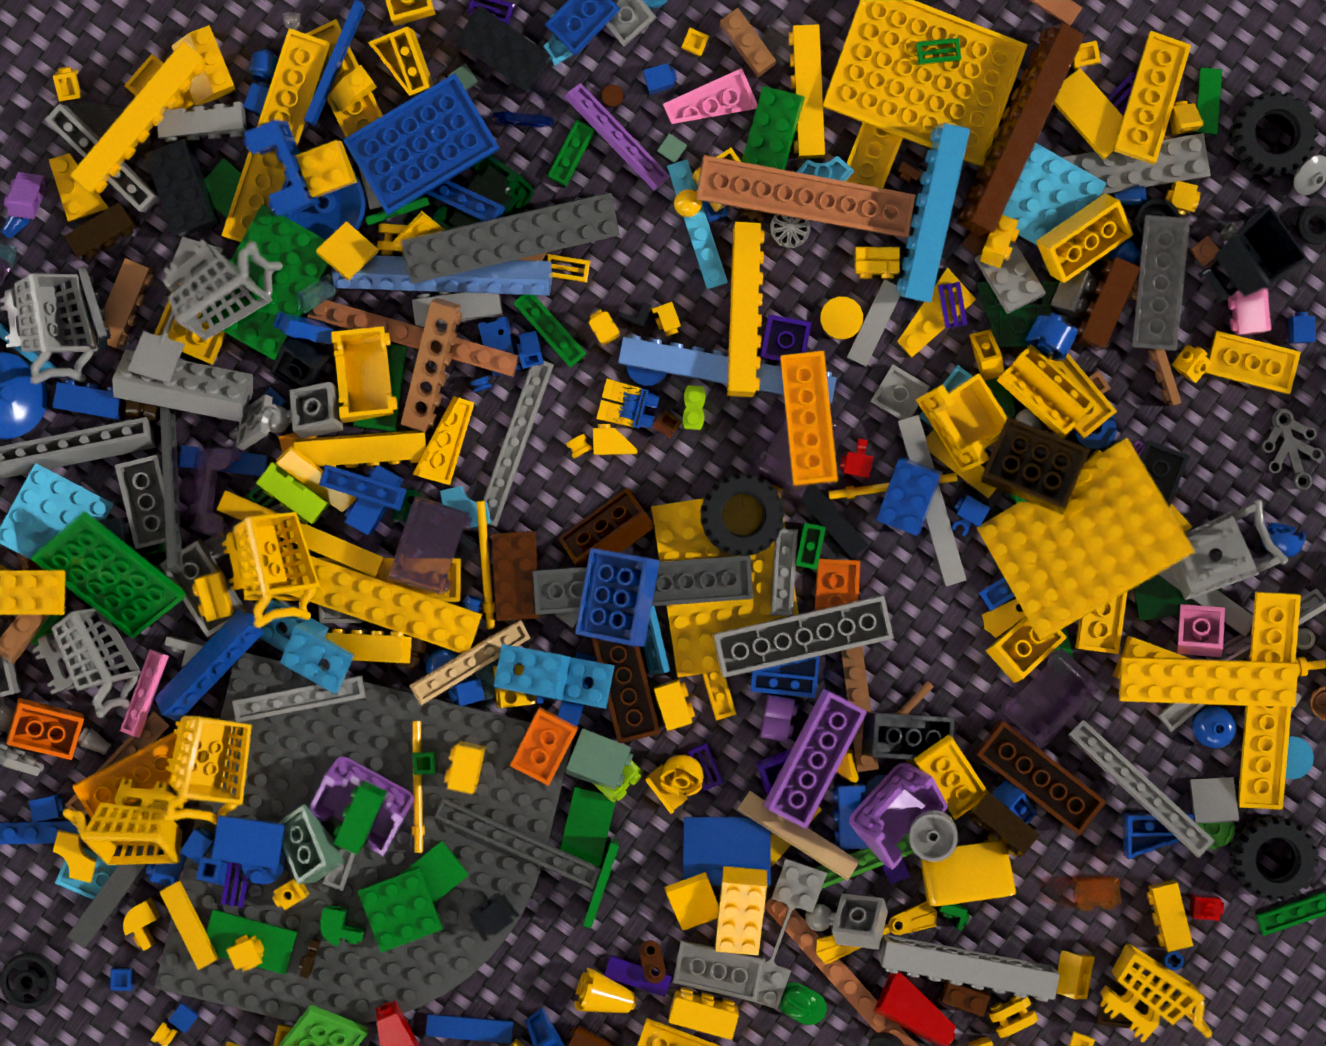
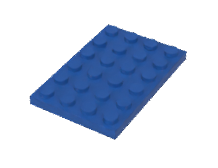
M456 73L343 139L388 216L500 150Z

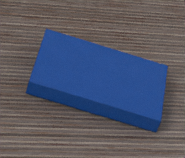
M568 0L544 25L576 56L621 9L613 0Z
M219 815L212 859L278 869L285 824Z

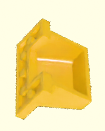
M979 373L949 392L941 385L915 399L961 473L989 460L984 449L998 440L1007 416L993 396L992 390L986 385Z

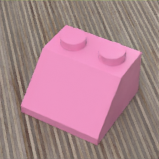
M1268 289L1259 290L1243 297L1240 291H1237L1228 298V307L1232 310L1233 317L1230 319L1231 331H1234V335L1261 334L1271 330Z
M1181 604L1177 654L1221 657L1223 651L1225 608Z

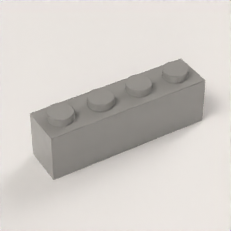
M439 292V296L430 297V294L417 295V299L412 300L415 326L418 327L425 326L430 303L436 297L461 305V321L503 316L500 294L465 292L451 294V292ZM439 320V324L446 323L444 320Z

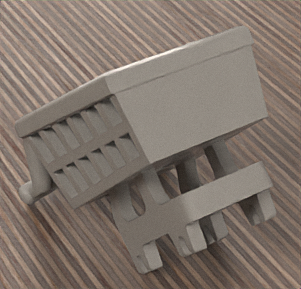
M202 239L200 240L202 247L200 248L195 244L196 255L178 268L172 262L170 264L172 267L171 271L167 267L164 268L167 277L163 282L168 290L173 293L168 298L174 311L175 319L179 324L207 340L272 302V273L276 270H281L283 266L281 262H268L260 256L256 243L253 241L249 242L247 247L239 253V267L221 255L216 249L213 252ZM249 254L252 260L265 270L263 274V290L248 276L247 256ZM208 261L209 264L193 276L194 270ZM239 287L241 292L236 295L233 290ZM253 291L261 298L255 301L250 292ZM229 293L232 298L226 301L224 296ZM244 296L251 302L246 307L240 301ZM220 299L222 305L217 307L215 302ZM235 302L241 309L236 313L231 308V305ZM211 306L213 310L208 313L206 308ZM227 309L231 316L224 319L221 311ZM202 312L204 316L198 319L197 314ZM217 315L220 322L214 325L211 318ZM207 321L210 328L204 331L202 324Z
M29 274L27 277L14 284L15 288L6 290L5 297L0 299V303H4V306L0 307V309L7 310L10 334L5 336V340H10L6 347L21 346L22 352L42 351L31 366V382L33 384H38L50 377L67 376L78 382H85L86 376L82 373V368L92 357L93 353L98 351L78 274ZM70 281L72 288L67 289L66 282ZM60 285L61 291L57 292V286ZM74 293L75 299L70 300L69 294ZM63 296L64 302L59 303L58 297ZM77 304L78 311L72 312L71 305ZM62 307L66 308V313L61 314L60 308ZM80 315L81 322L75 323L74 316ZM68 318L69 324L63 325L62 319ZM83 327L85 334L78 335L76 328ZM64 329H70L71 335L65 336ZM86 338L88 346H80L79 339ZM73 339L74 346H67L66 340ZM84 352L77 359L74 370L71 368H49L39 373V369L49 359L51 353Z
M1257 499L1252 505L1235 512L1230 511L1185 533L1195 553L1170 566L1184 600H1188L1259 575V572L1279 563L1284 565L1288 562V558L1273 544L1264 524L1262 501ZM1254 512L1255 525L1266 549L1274 556V558L1257 564L1254 563L1236 523V520ZM1214 548L1219 549L1222 554L1221 559L1218 561H1213L1209 557V552Z
M94 608L74 611L52 627L53 633L38 638L39 645L33 649V652L40 651V655H37L36 659L45 658L54 680L48 683V687L55 686V689L51 690V694L65 689L71 690L76 688L79 691L102 685L93 699L98 718L104 717L114 707L121 706L128 710L131 702L128 695L136 685L141 670L112 622ZM98 615L100 621L94 624L91 618ZM86 621H87V623H88V625H89V627H88L87 629H86V627H85V625H84V623H85ZM104 625L107 631L99 634L97 628ZM91 631H92V633H93V635H94L93 638H91V636H90V634H89V632H91ZM110 635L113 641L104 644L102 638ZM97 641L100 647L96 648L94 642ZM116 645L119 651L110 654L107 648ZM102 651L105 657L101 658L99 652ZM122 655L125 661L115 664L112 658ZM61 658L69 673L68 677L65 676V673L60 664ZM108 661L110 667L107 668L104 662ZM128 665L131 672L120 674L118 668ZM113 671L114 676H111L109 672ZM128 679L121 690L119 698L107 700L103 705L101 704L111 689L112 682Z

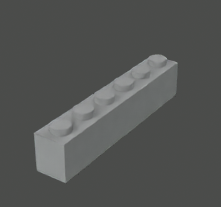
M59 104L45 119L84 158L100 140L66 105ZM123 161L120 165L122 168L114 177L111 176L107 181L139 212L146 213L159 200V196Z

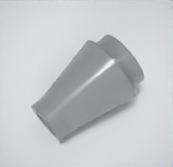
M87 727L84 728L77 741L81 744V747L103 755L111 745L93 728L89 729Z

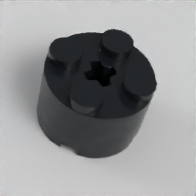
M1152 199L1137 208L1131 220V227L1136 238L1143 242L1145 215L1180 218L1179 212L1168 200Z
M495 893L486 900L488 903L483 908L478 906L468 914L471 917L468 921L484 942L489 940L488 934L489 936L491 934L495 936L514 921L512 916L514 918L519 916L505 894Z

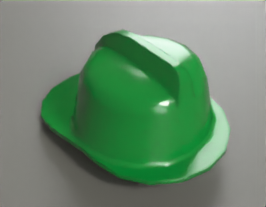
M797 982L786 984L779 1003L780 1010L787 1016L805 1025H815L821 1022L827 1012L824 998L817 992Z

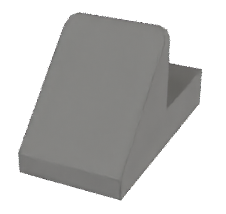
M167 636L165 645L170 646L171 651L183 653V650H185L181 667H184L205 645L175 636Z

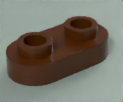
M647 940L639 948L642 970L647 982L658 984L666 975L660 945L656 941ZM652 947L654 954H648L646 949ZM656 968L659 971V975H652L651 970Z

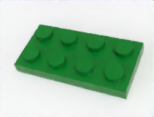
M766 86L762 87L741 162L781 170L785 169L804 103V96Z

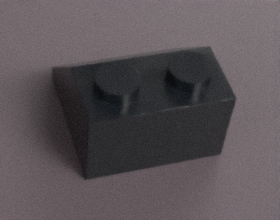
M290 337L282 345L270 373L294 389L315 385L326 369L331 355L308 339Z

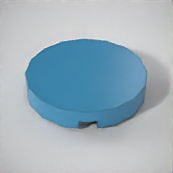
M1289 736L1285 778L1297 779L1309 772L1313 766L1314 755L1312 748L1305 740Z

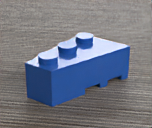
M820 656L752 671L750 691L816 698Z
M852 781L836 782V788H832L833 801H837V809L833 810L834 823L838 822V831H834L835 844H839L841 850L867 848L866 843L854 831L849 822L851 814L864 801L865 785L862 781L857 783Z
M1123 812V855L1127 859L1180 842L1151 813ZM1184 812L1188 817H1190L1194 821L1193 814L1189 812Z

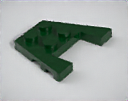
M1060 281L1041 282L1046 292L1041 297V304H1027L1009 314L1005 312L1002 305H997V297L988 282L976 283L992 334L999 348L1028 347L1025 340L1036 318L1039 315L1050 316L1053 312V307L1050 304Z

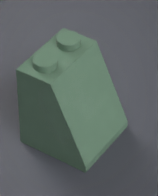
M582 728L565 774L615 790L616 786L621 787L625 775L622 774L624 765L629 767L633 754L629 753L631 747Z

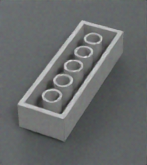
M125 349L112 378L113 397L242 422L253 394V374L178 360L170 382L165 383L127 371L135 351Z

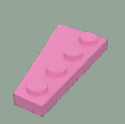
M741 68L664 103L663 107L671 124L752 110L756 109L758 104Z

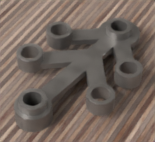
M1278 409L1272 415L1274 427L1267 440L1261 443V450L1265 453L1273 452L1275 450V442L1281 432L1284 441L1274 460L1267 464V470L1273 474L1279 473L1282 469L1281 464L1288 453L1295 473L1293 485L1299 490H1306L1312 485V477L1308 473H1304L1297 449L1307 454L1312 461L1322 459L1323 451L1320 448H1313L1294 438L1291 429L1301 433L1305 440L1315 439L1317 432L1313 427H1306L1295 421L1290 410ZM1281 415L1286 419L1283 424L1279 421ZM1307 430L1312 431L1313 434L1311 438L1307 437ZM1267 442L1271 444V449L1269 451L1265 449V444ZM1314 450L1318 451V458L1313 457L1312 453ZM1273 463H1276L1278 466L1276 471L1271 469ZM1300 477L1305 480L1303 485L1298 483Z

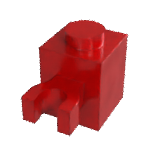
M858 439L856 452H846V456L842 455L839 468L843 469V474L863 478L870 477L873 456L865 455L868 440Z
M1191 894L1189 915L1192 918L1220 921V915L1224 913V903L1221 898L1215 895Z

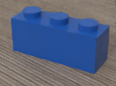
M65 379L64 383L57 382L53 408L122 420L125 399L113 397L112 387H107L105 391L99 390V385L86 383L85 387L77 386L78 381Z

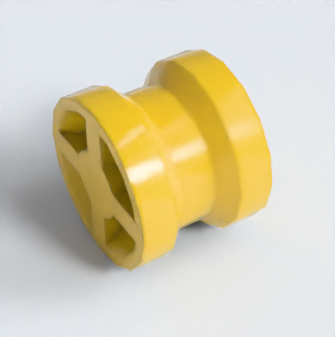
M585 434L566 443L567 447L572 450L573 459L592 450L591 445L586 442Z
M163 1022L151 1041L154 1043L158 1042L161 1046H168L177 1031L169 1029L167 1024Z

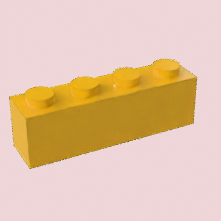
M332 629V633H327L325 637L327 640L354 654L352 661L410 663L412 637H404V632H391L390 636H384V631H371V635H364V630H351V634H345L343 629Z

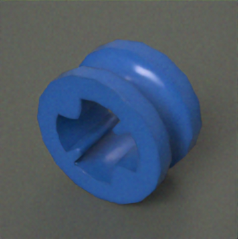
M489 376L470 382L474 386V393L492 387L488 383Z
M1166 951L1163 955V964L1168 969L1176 971L1182 968L1184 959L1178 951ZM1171 955L1178 959L1175 965L1168 962V958H1171Z

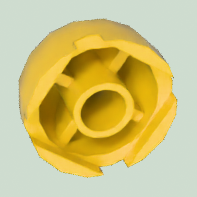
M687 755L670 757L663 764L661 770V787L679 796V792L686 793V796L694 795L702 789L704 778L702 767L696 759Z

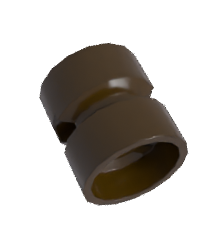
M127 400L126 417L134 419L147 417L149 421L158 423L160 420V406Z
M412 637L410 663L394 664L420 670L423 661L420 655L425 653L428 642Z

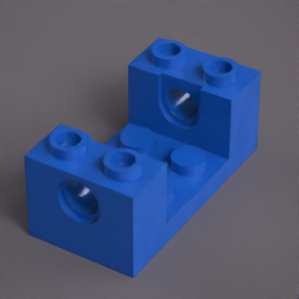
M274 120L244 132L246 137L244 139L245 146L252 154L260 152L261 155H265L276 150L278 159L285 165V177L293 185L269 195L271 200L269 201V206L273 213H276L277 216H290L320 204L318 198L311 197L296 158V155H299L300 152L287 121Z

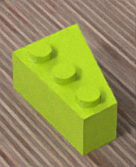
M271 463L256 482L257 485L263 488L262 491L265 494L281 501L279 504L288 511L292 509L296 512L298 519L306 525L308 523L315 524L330 505V503L276 463Z

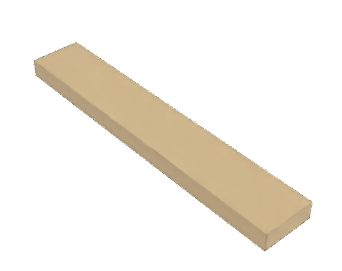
M518 619L409 686L418 703L423 705L498 659L502 644L517 647L529 640L530 636L522 621Z
M749 791L739 806L738 811L845 880H849L858 866L859 860L809 828L805 829L768 810L763 806L765 800Z

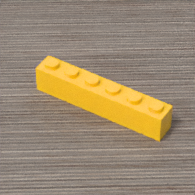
M819 24L794 25L792 32L788 33L789 45H793V54H789L790 67H794V75L790 76L791 89L795 88V94L804 96L805 99L795 131L797 132V140H793L794 153H798V159L824 158L825 140L822 107Z
M420 430L295 439L293 442L294 449L318 467L323 466V469L326 464L333 467L345 465L346 468L358 467V463H367V466L380 465V462L388 461V464H400L401 460L419 463L427 448L425 432Z

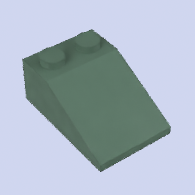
M306 805L300 806L278 822L285 824L282 846L297 884L315 883L344 863L338 846L334 844L335 840Z

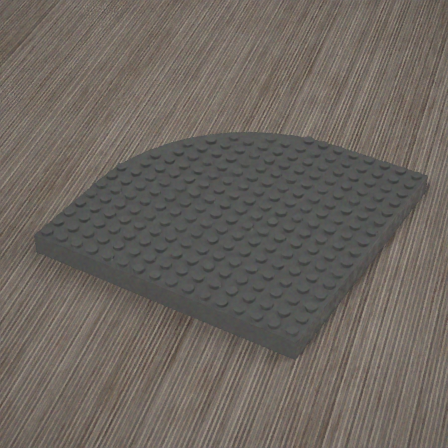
M246 651L233 665L220 720L236 722L232 704L234 700L316 685V683L281 664L280 658ZM346 675L344 679L352 678L353 676ZM363 679L366 693L365 698L237 722L252 725L243 803L225 816L278 823L302 805L310 808L325 775L339 757H347L413 794L412 721H421V752L437 751L438 766L436 774H422V820L425 826L423 852L414 853V835H412L414 806L412 803L384 856L370 849L367 843L370 836L367 837L363 848L358 855H355L343 891L322 884L323 877L315 883L304 884L310 894L286 910L283 907H277L273 900V896H275L273 891L295 878L286 854L284 871L277 880L269 884H256L250 879L248 880L243 908L227 904L222 905L224 886L197 880L199 864L186 857L181 883L206 933L212 910L217 909L298 931L286 975L258 967H253L246 971H242V968L235 970L231 960L221 957L203 969L198 970L173 918H171L155 988L297 1022L308 1007L313 1005L359 1024L377 1021L376 1008L385 1003L396 1000L402 1013H405L443 996L478 970L509 936L524 912L536 886L542 866L433 818L442 797L548 843L573 740L548 786L510 766L532 720L471 705L459 706L454 701L434 697L420 705L410 690ZM241 728L240 731L241 736L243 734V728ZM239 740L238 747H241L242 740ZM460 741L486 746L478 786L473 794L447 789L448 783L445 782L447 769L452 767L453 761L449 760L451 749ZM229 749V756H231V749ZM237 752V759H240V752ZM227 760L226 766L229 767L230 761ZM236 763L235 770L238 771L239 764ZM225 771L224 777L228 778V772ZM234 775L233 782L237 783L238 776ZM223 782L222 788L226 789L227 784ZM232 787V794L236 796V789ZM200 800L198 810L210 811L218 816L219 809L226 803ZM331 816L327 821H319L335 840L336 836L333 834L338 824H342L343 821L334 816ZM195 820L193 831L198 827H205L212 831L215 837L217 825L208 820ZM443 840L469 873V876L434 903L443 930L381 953L358 890L401 874ZM211 849L205 858L210 859ZM233 866L228 900H231L236 866ZM242 867L240 872L236 901H239L241 894L242 882L244 877ZM285 892L287 899H291L292 894ZM495 893L505 894L519 916L517 918L512 916L514 921L495 936L493 934L489 936L488 934L489 940L484 942L468 921L471 918L468 914L478 906H482V908L488 904L486 900ZM328 904L348 908L345 926L366 929L362 942L358 941V944H351L345 942V939L342 938L339 946L329 943L322 935L320 928L323 907ZM314 937L320 939L321 943L312 973L306 979L299 976L301 970L298 969L301 957L306 956L310 941Z

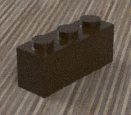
M119 202L64 237L77 258L88 261L98 255L96 252L104 248L106 250L116 244L115 241L119 238H127L132 235L134 229L138 226L126 206Z
M990 792L982 797L969 814L976 826L984 827L989 832L988 835L994 841L1002 842L1006 846L1007 852L1013 856H1023L1040 835Z

